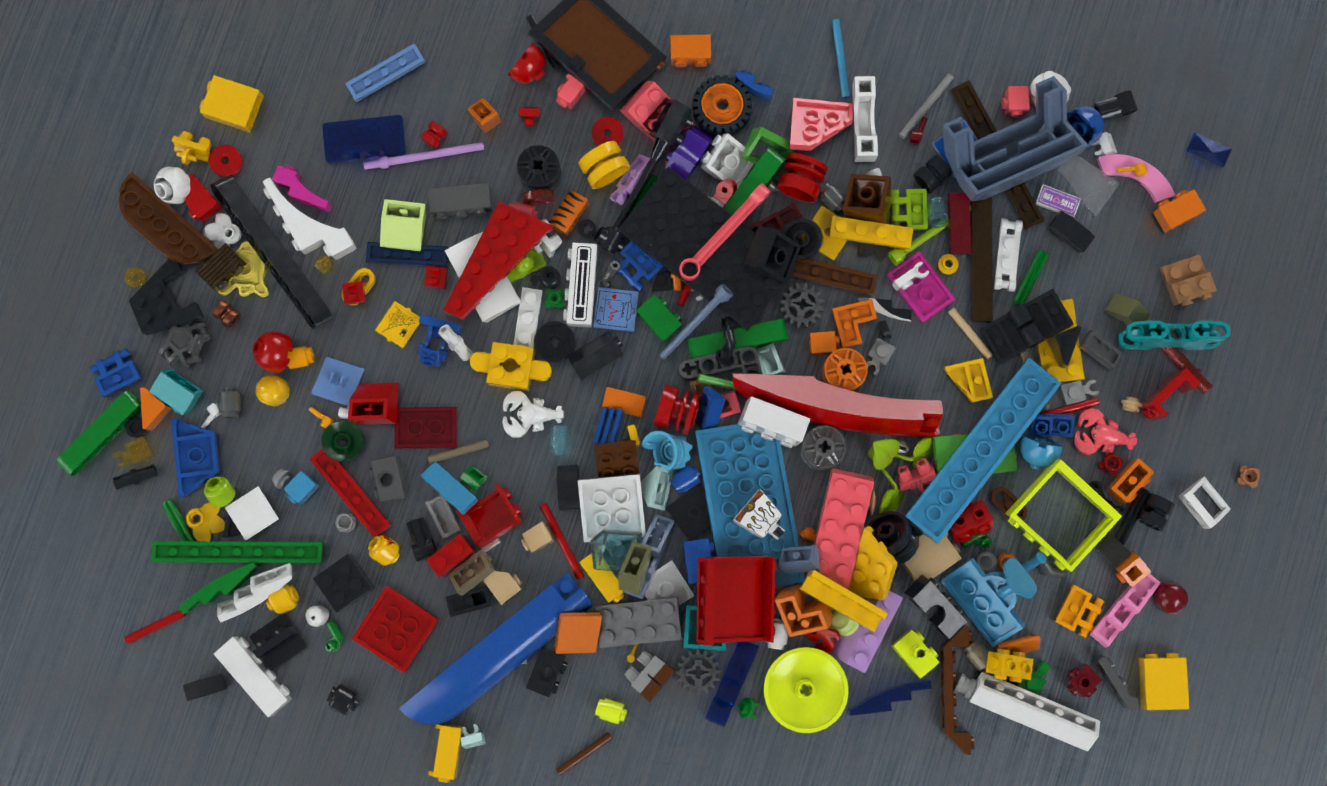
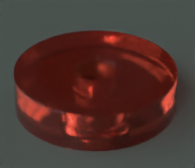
M549 189L531 190L522 194V201L525 204L534 206L545 205L555 201V194L553 190Z

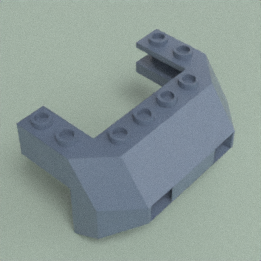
M1054 76L1035 84V115L989 134L986 137L974 141L973 131L970 127L964 129L962 117L942 125L946 158L959 186L971 201L988 199L1051 171L1082 153L1088 146L1067 121V90Z

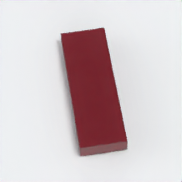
M948 193L950 254H972L970 199L965 193Z

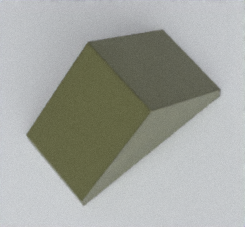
M1117 293L1113 295L1104 310L1126 325L1138 321H1147L1150 313L1139 300Z

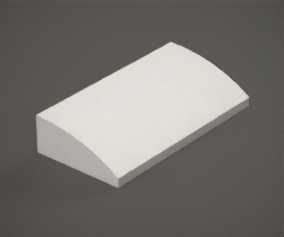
M483 232L445 250L459 278ZM506 276L495 285L491 292L487 293L475 309L482 322L488 323L522 302L508 276Z

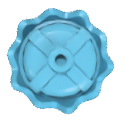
M654 431L649 433L642 441L643 448L653 449L654 464L666 468L668 471L685 468V463L691 458L689 451L692 449V445L686 442L684 435H679L676 432L667 434L663 431Z

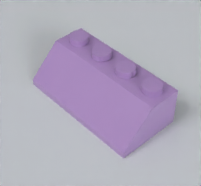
M889 591L887 598L883 600L863 598L888 613L885 619H881L875 632L859 625L854 634L850 636L840 635V640L833 638L835 647L828 653L829 655L863 673L867 671L903 599Z

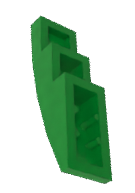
M251 563L213 580L194 593L178 609L183 614H190L201 602L204 605H210L222 593L225 596H231L234 590L243 585L261 565L259 563Z

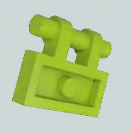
M906 189L905 197H899V190H892V216H890V223L896 226H900V223H906V227L913 228V231L927 230V189ZM900 205H906V215H900Z

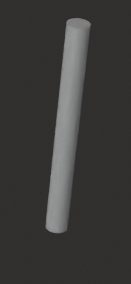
M948 73L901 130L898 134L899 137L905 139L953 81L954 77Z

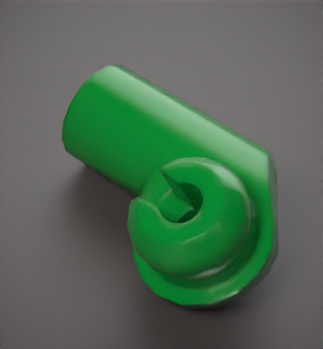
M979 534L972 537L968 542H960L964 549L972 544L989 548L992 545V540L987 534Z
M333 620L326 624L331 634L328 643L325 644L328 652H336L344 638L337 622Z

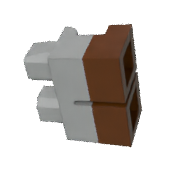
M643 651L637 660L645 668L639 672L631 665L624 675L631 682V686L650 702L662 688L661 685L667 682L675 670L656 655L652 656L650 653ZM648 674L651 675V676H652L655 680H657L660 684H658L656 681H654L650 676H648Z

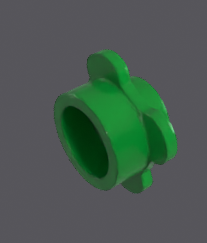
M548 288L545 291L547 295L544 302L545 307L562 309L564 307L563 297L565 296V291L563 289L557 291Z

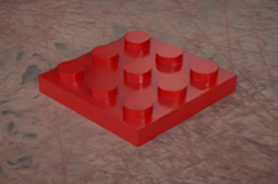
M386 586L352 637V640L405 673L440 619L391 587Z

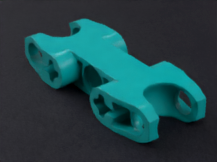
M1138 321L1126 326V330L1118 335V344L1127 350H1152L1153 348L1182 347L1185 350H1210L1218 347L1221 341L1230 337L1231 334L1230 326L1220 321H1196L1193 324H1165L1162 321ZM1222 327L1225 335L1220 336V333L1215 331L1214 328ZM1170 332L1175 333L1177 339L1172 338ZM1124 335H1126V338L1134 341V343L1131 345L1126 344L1123 340Z

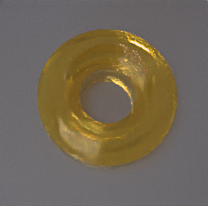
M317 256V260L314 263L318 270L323 274L332 272L333 262L328 256Z
M133 267L126 271L124 279L127 285L137 288L144 284L146 276L142 269ZM134 275L139 276L137 281H133Z

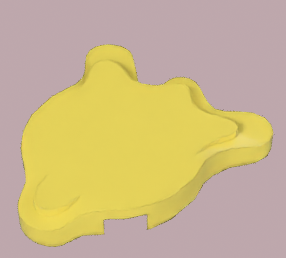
M243 242L239 249L236 250V253L246 262V265L243 266V272L238 276L234 275L229 280V285L223 290L219 289L217 292L222 296H227L234 289L238 288L241 297H247L252 293H256L260 297L265 298L270 293L265 284L266 266L249 242Z

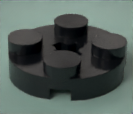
M551 321L545 323L538 330L534 337V346L542 359L558 363L566 360L567 355L573 352L575 336L572 330L564 323ZM553 337L561 340L557 347L549 345V341H552Z

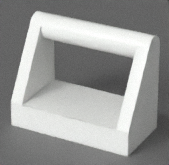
M1205 476L1177 496L1203 529H1211L1231 510ZM1200 486L1203 487L1221 510L1213 517L1193 494Z

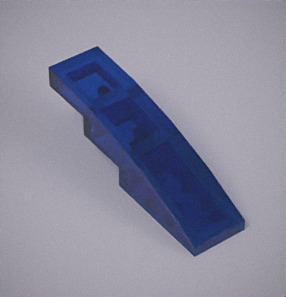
M750 642L737 643L705 716L706 720L723 728L725 727L759 646Z
M925 679L908 682L885 689L849 708L847 713L853 716L892 711L891 702L912 700L911 691L932 689L931 680Z

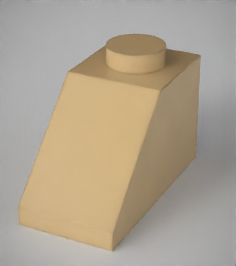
M544 522L538 523L523 533L524 539L521 540L526 551L530 550L531 553H535L555 542Z
M494 571L483 580L501 605H504L523 590L521 587L523 582L517 574L512 575L507 572Z

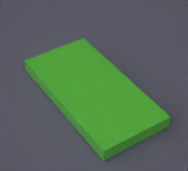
M968 434L932 437L936 475ZM1015 445L993 473L1017 471Z

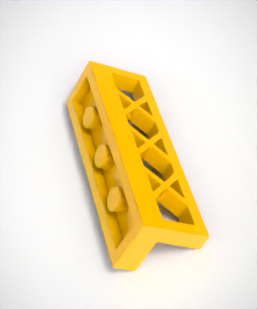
M815 570L809 571L800 587L801 591L872 632H875L881 619H885L888 615L884 610Z

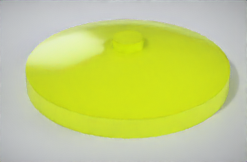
M799 647L786 651L771 664L765 676L763 689L767 708L782 726L792 731L814 733L824 730L836 722L847 704L848 681L845 672L831 655L822 650L811 647Z

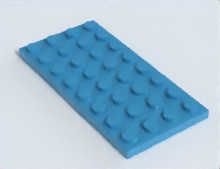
M737 424L695 431L716 557H775L777 566L775 572L776 587L804 582V572L787 574L778 568L782 548L799 547L780 441L774 438L772 441L761 437V433L755 431L748 433L741 429L742 426ZM759 489L763 491L782 515L776 523L785 531L778 540L769 533L763 538H759L732 521Z

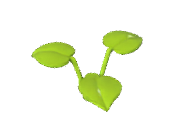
M932 437L920 440L915 446L913 456L911 457L898 454L900 443L896 439H884L873 442V446L868 452V457L873 460L874 468L881 470L893 486L892 489L885 493L881 501L879 515L883 512L896 511L904 498V491L898 488L885 468L891 464L893 457L913 461L912 466L914 468H917L916 462L920 459L926 458L929 462L934 453Z

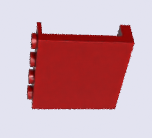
M698 557L696 643L710 646L714 645V643L774 642V615L776 612L774 604L776 592L775 572L777 569L775 557Z

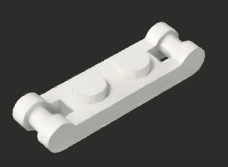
M1001 218L993 289L1000 290L1004 288L1007 291H1015L1020 237L1023 226L1022 220H1015L1014 222L1009 221L1007 218ZM1007 229H1013V235L1007 234ZM1002 276H1009L1008 281L1002 280Z

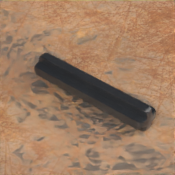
M1140 488L1137 491V496L1132 501L1114 537V542L1117 544L1125 545L1150 494L1148 490Z

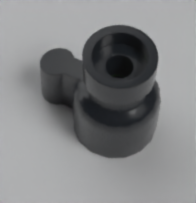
M547 266L542 269L541 275H532L530 281L532 285L542 283L545 288L553 290L560 285L561 276L557 269Z

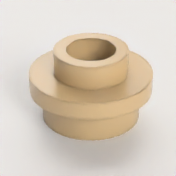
M1127 397L1126 400L1121 401V404H1123L1122 409L1130 412H1139L1143 405L1139 402L1138 398Z

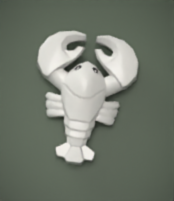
M522 391L509 393L503 402L504 412H507L510 403L513 404L510 412L518 408L521 403L523 405L517 412L518 418L523 422L522 425L511 416L512 424L510 425L507 421V416L503 417V428L507 435L512 438L523 437L531 425H533V432L544 430L543 422L555 419L559 424L564 419L562 406H557L555 410H552L551 408L543 407L544 399L535 397L533 398L534 404H532L527 395Z

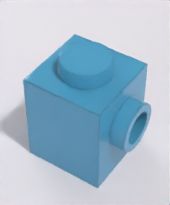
M300 471L284 490L288 493L286 497L292 503L304 504L320 485L306 472Z

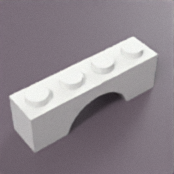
M875 76L854 77L852 83L855 162H875L878 156V143L874 122Z

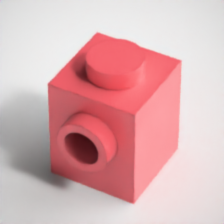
M1028 86L1007 87L1001 102L1002 109H1005V116L1021 118L1030 110Z

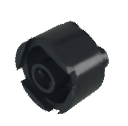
M794 219L782 230L784 235L800 244V240L797 239L798 236H802L805 233V237L808 238L807 242H803L797 259H809L815 256L822 248L824 241L822 229L816 222L810 219Z

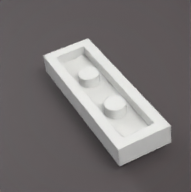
M522 287L520 299L522 303L519 305L513 345L535 347L534 337L537 333L543 290Z

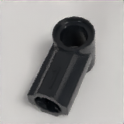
M1131 90L1121 92L1113 98L1094 104V109L1101 114L1103 119L1117 115L1126 116L1138 110Z
M424 517L406 523L413 543L412 551L417 562L428 559L437 552L435 543L430 538Z

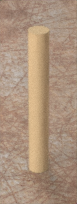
M955 308L951 309L948 314L983 356L989 359L993 353Z

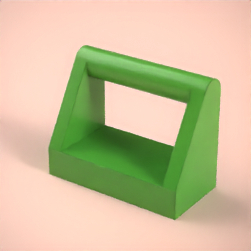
M757 127L752 129L742 158L756 165L760 157L751 152L758 141L779 151V155L785 158L786 161L788 155L793 150L789 149L790 141L763 127Z

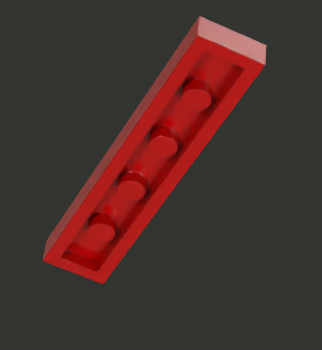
M323 448L310 458V461L373 537L380 536L392 526L339 461L328 457Z

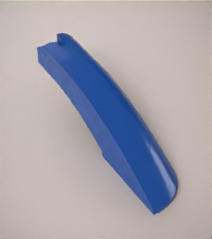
M566 573L465 653L399 709L407 717L419 723L434 725L450 721L552 640L557 634L560 613H585L592 607L591 601L583 589L579 588L571 576Z

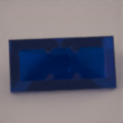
M1196 132L1193 134L1186 151L1220 167L1225 166L1232 150Z

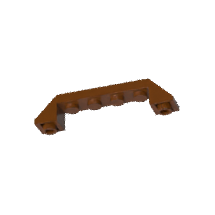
M964 626L951 640L947 639L940 646L942 732L966 755H971V749L974 750V737H971V733L967 731H954V728H957V717L953 715V707L957 705L956 694H953V685H956V673L953 672V664L956 663V653L952 651V647H969V643H972V631L969 630V626Z

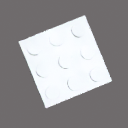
M640 474L578 480L584 542L645 536Z

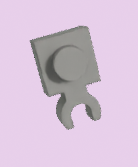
M877 338L867 355L872 359L867 362V368L868 366H873L875 369L872 376H876L879 373V364L886 366L896 349L880 338Z
M1081 380L1059 386L1064 405L1085 401V394L1088 396L1097 395L1099 390L1091 391L1089 388L1090 384L1096 383V380H1090L1084 386H1082Z

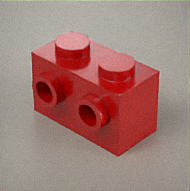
M982 499L969 504L948 531L955 544L959 542L965 543L976 535L989 533L993 529L994 519Z

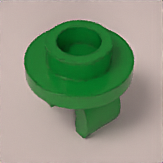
M744 698L738 706L740 717L744 719L749 717L757 719L758 716L752 712L755 707L761 708V705L753 702L751 698Z

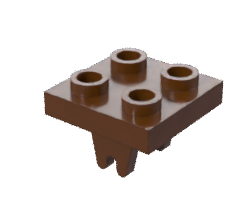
M623 439L622 442L594 445L598 478L640 474L635 440L627 441V439Z

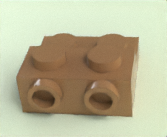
M1200 254L1159 268L1173 306L1181 304V307L1193 304L1194 299L1200 298L1203 301L1212 298V293L1217 291L1211 273L1206 272Z

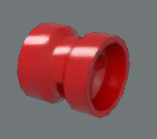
M431 121L428 125V130L423 132L420 138L432 148L437 149L440 145L439 141L441 138H445L448 132L438 123Z

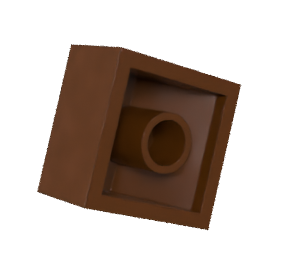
M850 174L842 209L845 217L887 224L891 207V177Z

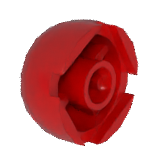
M531 43L507 75L522 84L531 83L535 79L539 81L545 74L543 68L546 62L543 52Z
M277 331L262 334L252 347L256 364L268 372L280 373L287 367L290 361L287 358L288 351L292 352L293 349L290 336Z

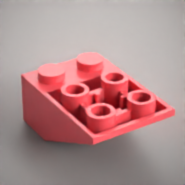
M645 81L620 111L634 126L655 142L656 139L649 134L670 97L654 81ZM692 122V124L688 128L684 126L683 130L681 131V134H683L686 129H690L694 125V123Z

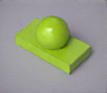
M535 249L529 251L526 257L507 275L510 282L513 283L547 267L542 253L538 254Z

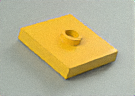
M821 206L812 221L820 226L824 236L823 245L819 253L834 262L847 240L829 237L832 216H839ZM803 233L799 240L802 242H807L808 238H806L805 233Z

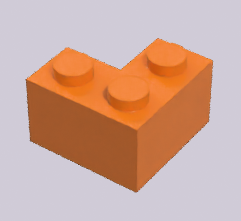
M800 585L782 588L775 599L789 637L828 629L834 617L830 607L819 600L807 603L803 591L800 590Z

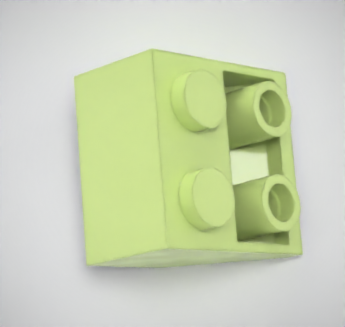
M384 199L381 216L380 247L421 251L426 222V205Z

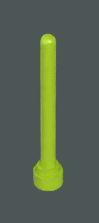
M948 217L911 242L910 250L894 248L888 252L891 262L895 266L904 262L908 253L949 226Z

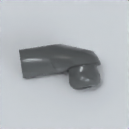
M1046 557V563L1037 566L1044 576L1063 578L1064 570L1053 567L1048 557Z

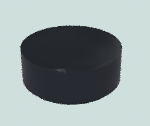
M886 320L878 321V327L883 340L891 339L892 336Z
M131 418L126 424V432L133 438H142L148 432V430L142 429V418Z

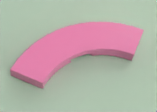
M1122 154L1104 155L1097 158L1103 177L1123 176L1137 180L1149 192L1154 203L1175 197L1173 188L1164 175L1146 161ZM1139 163L1145 164L1147 169L1146 175L1136 177L1135 171L1117 172V167H1130Z

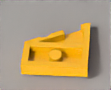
M983 358L944 367L946 374L971 403L993 398Z

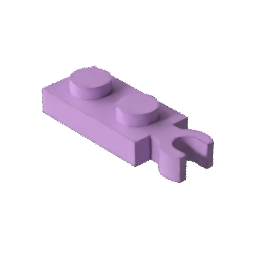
M641 154L636 157L630 169L617 183L616 187L618 189L610 195V199L614 203L617 202L619 205L625 203L626 196L628 194L631 195L650 160L649 157Z

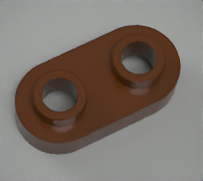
M996 488L990 494V501L1000 513L1009 519L1005 513L1018 498L1007 488ZM998 494L1003 496L1002 502L997 500ZM1026 506L1018 512V516L1022 520H1025L1027 517Z

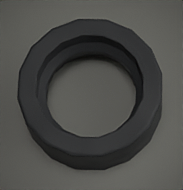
M222 673L183 685L187 701L227 689Z

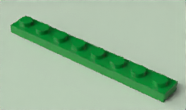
M152 541L151 562L322 563L323 542Z

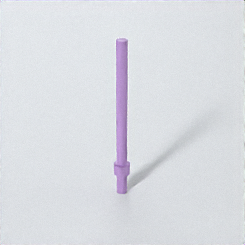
M483 142L389 158L383 156L377 160L365 161L363 165L365 170L379 167L385 169L391 165L484 150Z

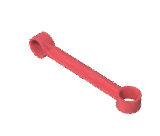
M761 183L693 258H688L681 262L679 268L681 277L687 281L695 280L700 274V267L742 222L770 195L771 190ZM694 263L697 267V273L693 276L684 275L682 272L684 264Z

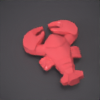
M1086 409L1079 415L1077 420L1078 427H1081L1084 420H1088L1084 428L1090 427L1096 422L1098 424L1091 430V435L1094 439L1093 443L1084 432L1082 434L1084 440L1082 441L1080 439V431H1076L1074 446L1081 454H1094L1102 445H1104L1101 450L1102 453H1113L1114 445H1126L1128 450H1133V447L1136 446L1138 438L1135 437V433L1132 432L1127 436L1125 433L1117 431L1119 424L1110 419L1107 420L1108 425H1106L1103 418L1104 415L1098 409Z

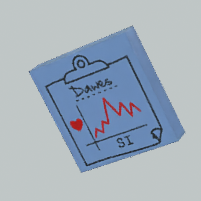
M598 287L593 328L634 333L639 292Z

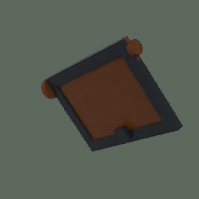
M563 0L528 32V35L611 111L654 70L660 72L666 66V56L604 0Z

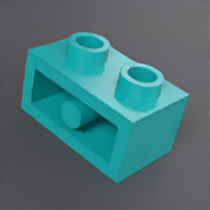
M168 368L160 372L149 392L162 402L168 404L174 412L184 415L192 411L203 390L173 369Z

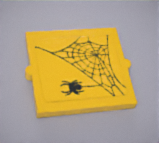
M394 301L375 331L386 337L388 342L392 341L404 349L419 327L420 317L411 312L410 308H405Z

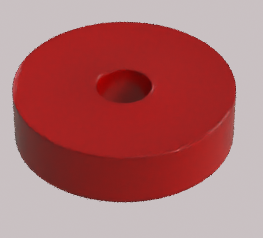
M612 117L601 118L592 127V139L596 146L609 141H616L620 146L623 141V127L618 120ZM610 131L611 135L607 137L604 133Z
M220 145L211 152L209 165L212 171L222 178L228 175L234 177L242 169L243 158L235 147ZM225 159H229L227 164H223Z

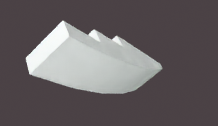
M288 563L250 577V585L234 590V598L218 603L217 617L220 623L257 606L266 600L269 594L280 590L292 579L291 564Z

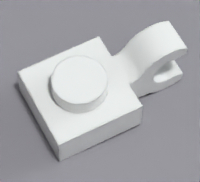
M919 262L913 269L895 280L892 286L896 291L901 288L906 290L914 284L912 281L914 278L923 279L929 274V271L920 273L918 268L923 263Z

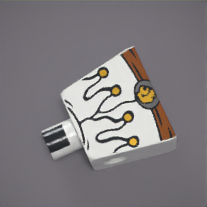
M760 489L756 491L732 520L735 524L759 538H763L769 533L778 540L785 531L776 523L782 516L781 513Z

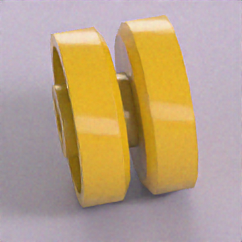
M609 141L597 146L579 160L578 165L583 174H589L587 180L592 189H599L611 184L630 169V164L626 157L619 156L621 149L616 141Z

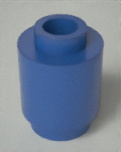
M688 465L673 475L674 478L670 482L678 494L685 493L700 483L699 478L701 474L695 466L691 468Z

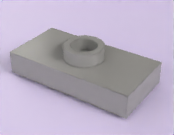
M439 495L425 502L443 540L462 531L449 502Z

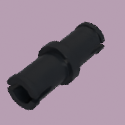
M154 464L138 470L134 468L129 473L113 477V483L115 488L119 490L132 484L138 485L141 481L157 477L158 472Z

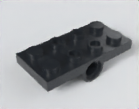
M1051 289L1027 303L1016 306L1006 315L980 328L1001 365L1073 326L1074 323L1055 290Z

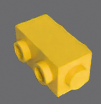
M997 649V653L988 651L985 673L994 674L995 679L1007 680L1008 676L1009 681L1022 683V679L1031 680L1034 659L1025 658V653L1013 651L1012 655H1010V650Z

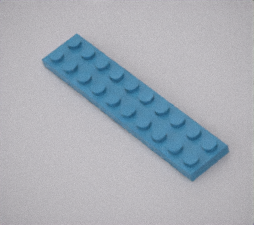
M1027 358L910 508L905 518L938 544L1062 383L1031 358Z

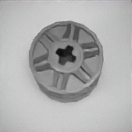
M828 425L817 426L811 429L800 445V456L803 462L810 469L816 471H827L834 468L843 460L846 453V441L843 435L836 428ZM826 443L825 446L829 447V450L822 453V449L819 446Z

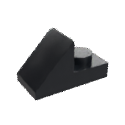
M487 585L469 590L463 596L457 593L445 597L450 617L492 606Z

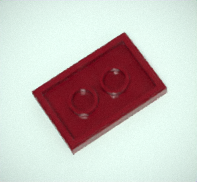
M457 407L397 408L394 449L457 448Z

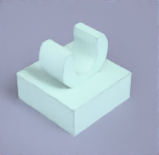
M476 724L473 725L474 732L472 734H468L466 727L462 729L465 737L460 739L462 747L465 749L486 744L485 736L480 732Z

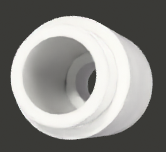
M774 619V642H768V648L784 650L785 645H787L788 632L783 620Z

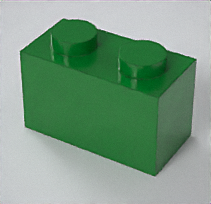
M654 294L636 310V314L664 344L682 328L680 323L682 319L676 312L671 313L666 308L668 304L661 296L657 298Z

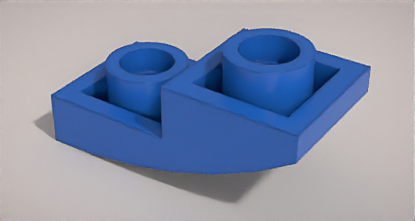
M736 71V81L740 80L743 86L748 88V92L751 95L770 102L773 88H770L765 83L754 84L756 76L752 75L749 71Z
M1038 414L1031 423L1030 435L1050 438L1052 435L1073 437L1075 415Z

